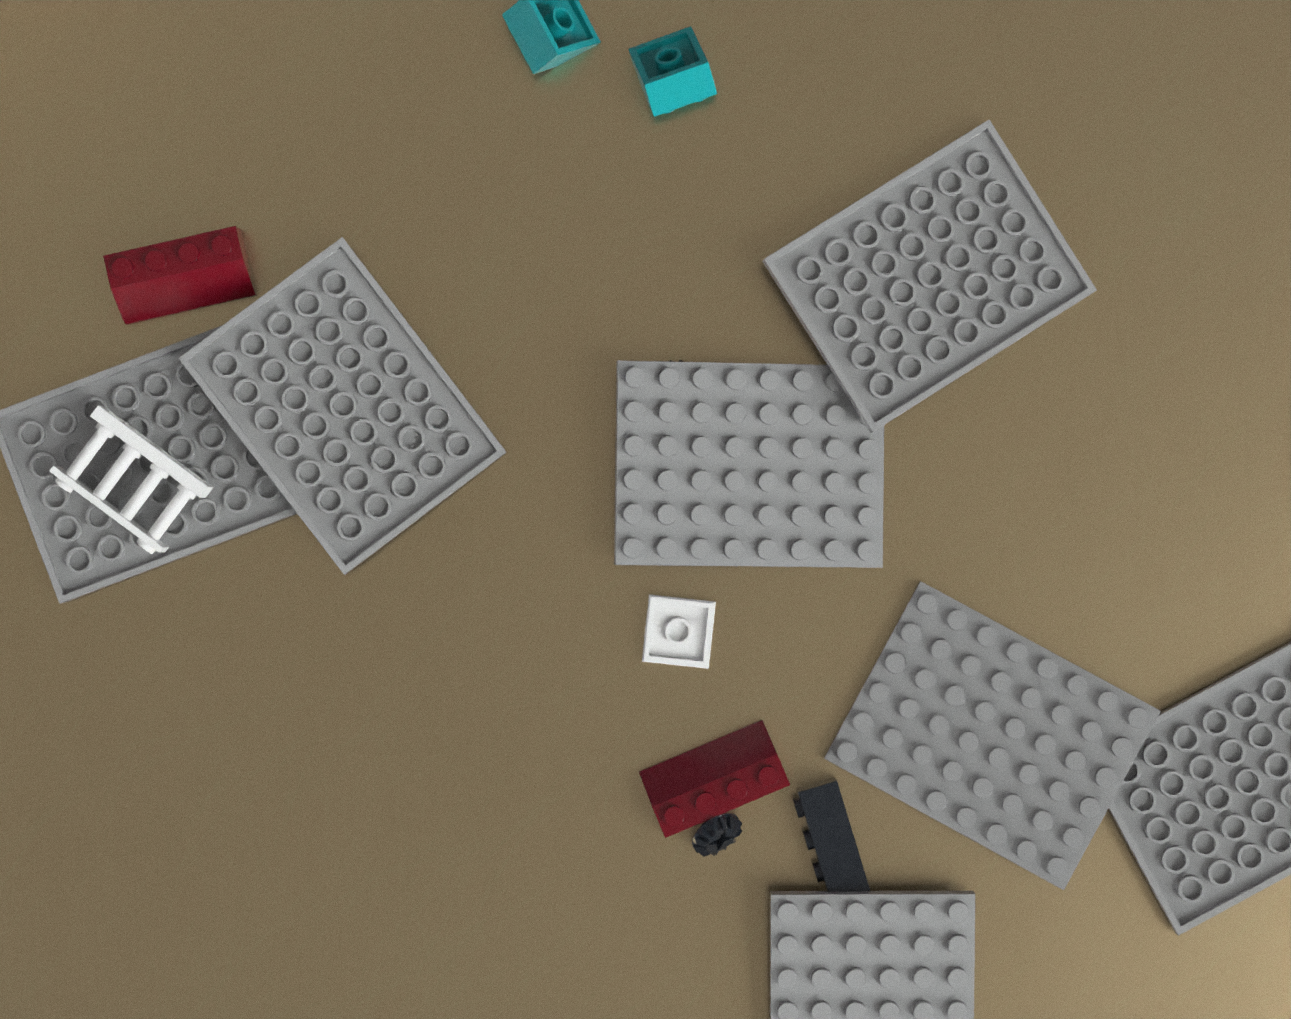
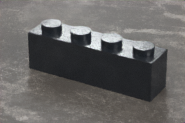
M833 777L797 788L799 797L793 798L798 818L805 816L808 829L802 832L808 850L815 849L818 862H814L812 865L818 883L824 881L828 892L870 891L836 778Z

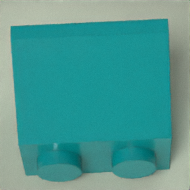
M519 0L502 14L533 74L555 68L601 43L579 0Z
M691 26L628 49L645 98L654 117L670 113L677 108L694 102H701L717 94L709 62Z

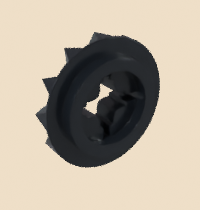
M732 813L721 814L705 821L692 839L693 848L703 857L710 854L713 856L717 855L719 851L726 850L727 846L736 842L735 838L742 833V822Z

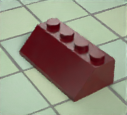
M237 226L103 256L110 289L125 325L257 296L243 232Z
M763 720L754 722L639 771L665 838L790 786Z

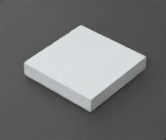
M649 594L642 662L709 669L716 602Z

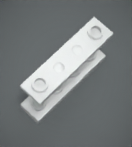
M98 405L90 415V417L98 422L95 426L97 430L67 470L61 466H53L50 469V472L57 477L54 482L69 493L75 490L136 535L139 538L136 543L149 553L153 554L155 550L159 553L166 552L169 546L160 540L161 536L190 498L194 499L196 495L199 498H206L214 487L108 408ZM116 435L125 442L122 446L124 451L95 490H92L81 482L78 477L107 438L112 439ZM143 455L152 462L150 465L152 470L120 511L105 498L135 458L139 459ZM170 475L179 482L177 486L179 490L149 531H147L132 518L162 478L167 479Z

